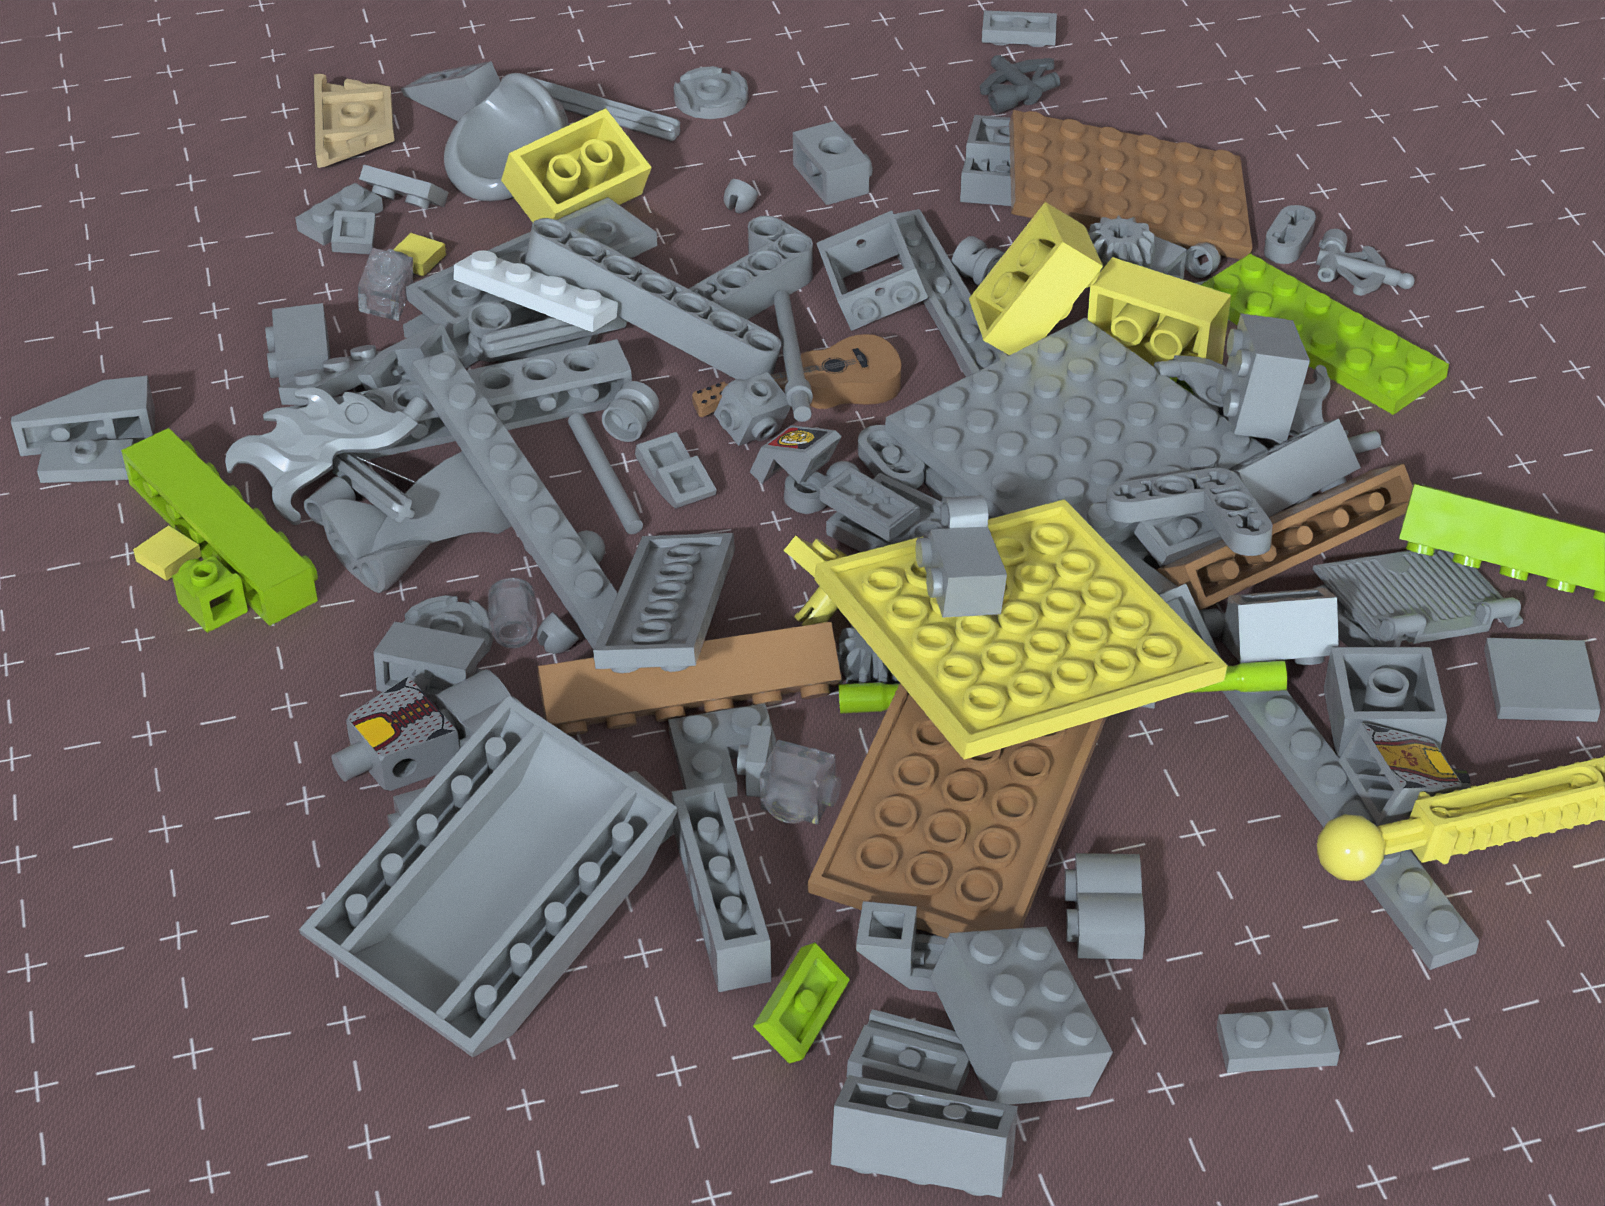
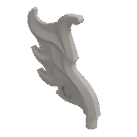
M1175 355L1173 360L1154 363V367L1160 375H1166L1169 378L1177 377L1179 380H1184L1192 388L1195 397L1229 420L1228 416H1224L1222 398L1216 394L1217 376L1220 369H1226L1224 365L1206 358ZM1317 365L1314 370L1313 378L1315 382L1304 384L1302 387L1289 435L1295 436L1312 426L1325 423L1322 417V401L1327 397L1331 386L1326 367L1323 365ZM1262 438L1273 446L1283 442L1282 440Z
M305 387L294 393L296 399L308 400L306 407L298 409L283 407L267 411L263 414L264 421H276L277 423L276 428L272 432L263 435H248L238 439L231 445L225 459L227 473H232L237 464H250L259 469L273 489L272 501L275 509L291 524L298 525L301 522V514L292 507V497L298 490L333 469V460L336 455L341 453H375L390 449L418 428L417 421L429 406L424 400L414 396L402 412L398 410L396 413L384 411L365 396L356 393L344 392L342 395L343 403L337 404L326 391L315 387Z

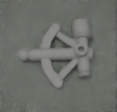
M1330 229L1325 232L1323 239H1320L1318 246L1320 251L1316 265L1320 266L1318 278L1322 282H1330L1336 279L1338 274H1341L1354 285L1353 293L1360 296L1378 290L1382 283L1394 287L1399 285L1402 289H1410L1415 283V279L1410 273L1402 274L1399 270L1386 267L1385 260L1371 246H1364L1362 252L1346 253L1347 236L1340 229ZM1356 276H1359V277H1362V278H1366V279L1360 280V279H1358Z

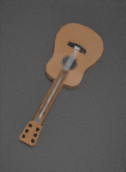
M869 334L855 335L843 339L829 348L807 351L801 354L805 379L810 383L813 394L810 406L814 408L827 409L840 404H879L892 400L900 392L901 360L896 349L882 337ZM786 371L770 374L782 390L785 389L788 383ZM725 381L695 391L692 394V402L699 417L715 412L722 398L721 393L728 385Z

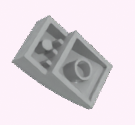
M974 115L966 145V159L962 169L960 202L1011 206L1010 117Z

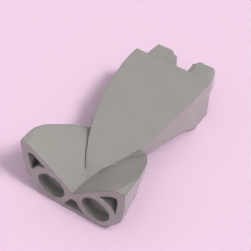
M462 451L444 460L423 475L405 493V495L413 500L411 508L415 510V514L412 519L405 517L402 523L395 522L375 505L349 499H336L320 506L327 539L337 558L352 575L377 593L389 589L430 543L468 533L489 532L499 534L512 527Z

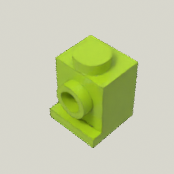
M214 555L202 561L190 559L182 564L178 573L172 575L178 603L207 633L248 612L241 577L237 573L232 574ZM219 596L225 600L213 608L210 607L209 601Z

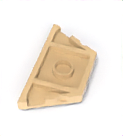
M314 74L315 150L318 168L326 167L395 141L390 86L365 84L352 79H346L344 86L327 83L326 75Z

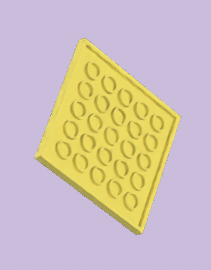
M1065 499L988 519V528L1007 573L1001 614L943 618L936 598H930L928 595L926 570L924 567L920 568L917 565L915 552L917 538L816 564L814 580L964 760L1223 682L1225 679L1228 665Z

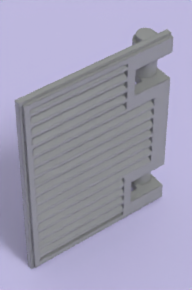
M1435 549L1434 556H1428L1413 551H1404L1313 565L1312 568L1379 647H1394L1397 636L1403 634L1413 644L1487 632L1491 627L1493 619L1500 618L1508 628L1520 626L1524 621L1519 615L1521 604L1518 599L1513 597L1503 598L1476 568L1453 562L1454 553Z

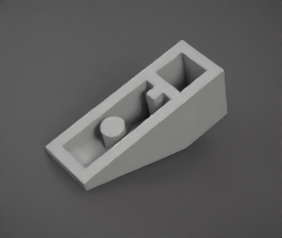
M492 61L428 73L401 88V91L405 97L459 121L467 111L485 100L498 87L501 81Z
M148 376L102 380L12 416L11 425L20 456L41 454L44 442L133 439L135 444L154 435L155 406Z

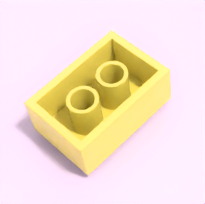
M605 108L510 152L501 181L532 222L542 218L557 220L607 197L621 205L641 195L652 167Z
M1047 202L1042 205L969 298L985 342L1011 355L1047 337L1057 322L1068 316L1075 300L1085 288H1089L1095 283L1103 267L1083 224Z
M1112 257L1099 273L1095 283L1090 286L1088 320L1153 367L1155 362L1173 360L1175 355L1206 358L1222 364L1231 295Z

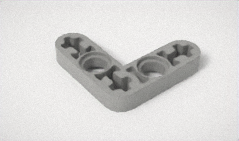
M1208 468L1114 483L1107 489L1106 512L1115 521L1132 523L1204 512L1233 552L1245 556H1258L1265 554L1271 548L1273 527L1271 520L1238 475L1228 469Z

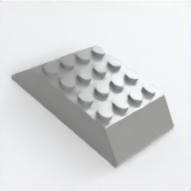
M508 695L302 925L299 932L306 939L471 1057H475L511 1037L639 883L646 874L677 813V807Z

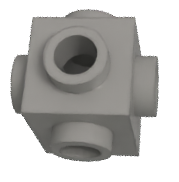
M765 372L745 380L736 379L730 382L721 393L722 398L714 415L719 420L723 429L740 446L754 440L764 441L778 432L791 406L787 403L786 394L771 375Z

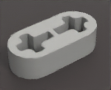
M1301 205L1284 207L1267 231L1264 246L1265 257L1270 261L1280 264H1289L1297 261L1313 237L1316 220L1315 212Z

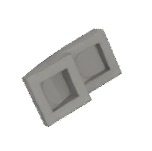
M677 432L636 445L635 456L659 493L675 509L716 495L717 489L699 457H690Z

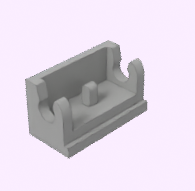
M394 622L374 650L377 691L384 692L403 678L409 676L432 702H436V694L483 671V669L476 667L486 650L485 639Z

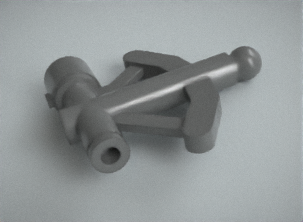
M995 55L991 59V66L996 72L990 74L980 85V93L988 95L990 107L996 115L1015 108L1020 101H1023L1025 105L1035 104L1043 92L1060 86V78L1056 72L1043 76L1046 70L1055 68L1054 59H1031L1011 64L1003 56ZM1036 71L1031 80L1024 75V73ZM1008 80L1013 85H1006L1000 83Z

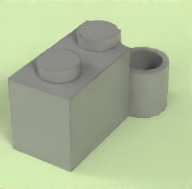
M983 495L943 497L940 506L942 529H930L929 533H924L923 538H917L916 561L918 567H924L926 570L928 595L930 598H936L943 618L1001 614L1007 573L988 528L986 499Z

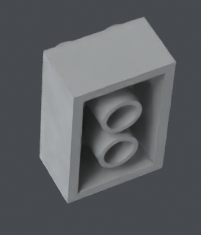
M1047 927L950 933L930 979L988 1100L1012 1105L1090 1097L1113 1051Z

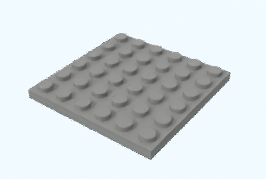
M1086 318L887 416L885 422V431L965 496L983 495L987 502L988 514L991 517L995 518L1065 499L1106 542L1116 540L1118 543L1135 535L1134 531L1140 522H1118L1107 515L1106 498L1109 486L1122 481L1208 468L1231 470L1267 451L1264 445L1251 436L1234 434L1229 420L1166 375H1160L1155 367Z

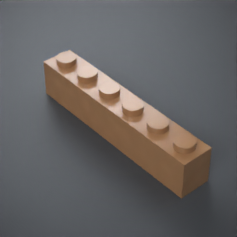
M1404 464L1370 470L1269 517L1273 525L1272 544L1270 550L1265 554L1258 556L1237 554L1221 539L1158 568L1156 571L1178 587L1186 584L1198 610H1202L1228 598L1229 595L1243 591L1405 514L1413 486Z
M831 622L706 640L703 643L696 666H689L687 669L676 672L664 671L660 667H645L629 673H616L611 669H595L594 658L538 666L537 672L544 719L569 736L587 733V725L607 722L608 729H620L636 725V717L656 715L657 722L668 721V719L686 717L685 710L704 707L705 713L733 709V702L751 699L753 705L765 703L768 706L782 702L783 694L796 692L801 693V699L819 698L830 695L829 687H835L841 680Z

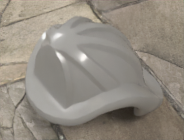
M511 73L504 76L498 87L485 100L467 111L453 128L444 150V166L450 181L463 194L476 200L501 201L513 198L501 181L509 153L569 126L562 104L552 98L548 90L540 82L526 74Z

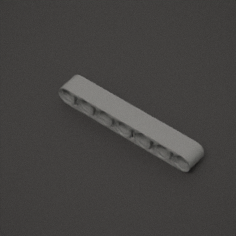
M542 218L532 223L525 263L531 270L546 276L560 277L570 285L581 289L595 290L603 297L618 302L617 316L735 379L745 380L765 372L774 374L781 349V341L773 333L560 221Z

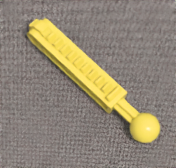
M1605 756L1592 758L1584 762H1575L1567 766H1557V768L1550 770L1544 769L1537 773H1527L1515 778L1510 777L1498 782L1492 781L1485 785H1475L1463 790H1454L1446 794L1436 793L1433 797L1424 791L1419 792L1409 819L1376 826L1363 816L1341 815L1327 822L1318 835V858L1323 868L1337 879L1360 881L1374 874L1384 860V855L1412 849L1421 863L1437 859L1442 864H1447L1453 855L1461 853L1464 855L1468 854L1469 851L1477 849L1485 850L1486 847L1501 846L1506 842H1518L1523 838L1531 836L1535 838L1540 834L1555 833L1556 830L1565 828L1572 829L1574 826L1588 825L1598 820L1605 821Z

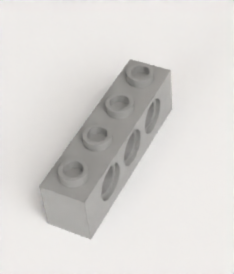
M723 782L672 791V804L677 807V813L673 819L674 835L718 992L771 982L770 937Z

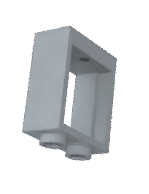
M892 210L816 243L837 301L851 331L928 299ZM858 240H864L862 244H856ZM898 254L900 255L904 269L853 291H847L843 280L844 277Z

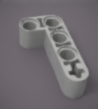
M766 215L753 218L748 224V255L690 287L689 290L748 320L774 304L773 297L776 292L786 291L790 295L812 281V239L777 217Z

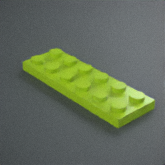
M1248 254L1201 284L1202 286L1231 295L1228 320L1238 325L1241 313L1293 320L1309 357V367L1315 370L1317 365H1323L1326 367L1328 377L1392 415L1447 378L1449 364L1252 254Z

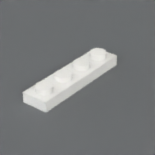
M476 251L454 264V280L591 332L617 318L618 302L603 297L595 290L581 289L570 285L560 277L546 276L535 272L525 264L511 263L503 260L490 251Z

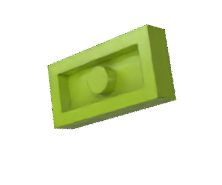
M815 942L800 948L753 1027L789 1064L803 1060L850 979Z

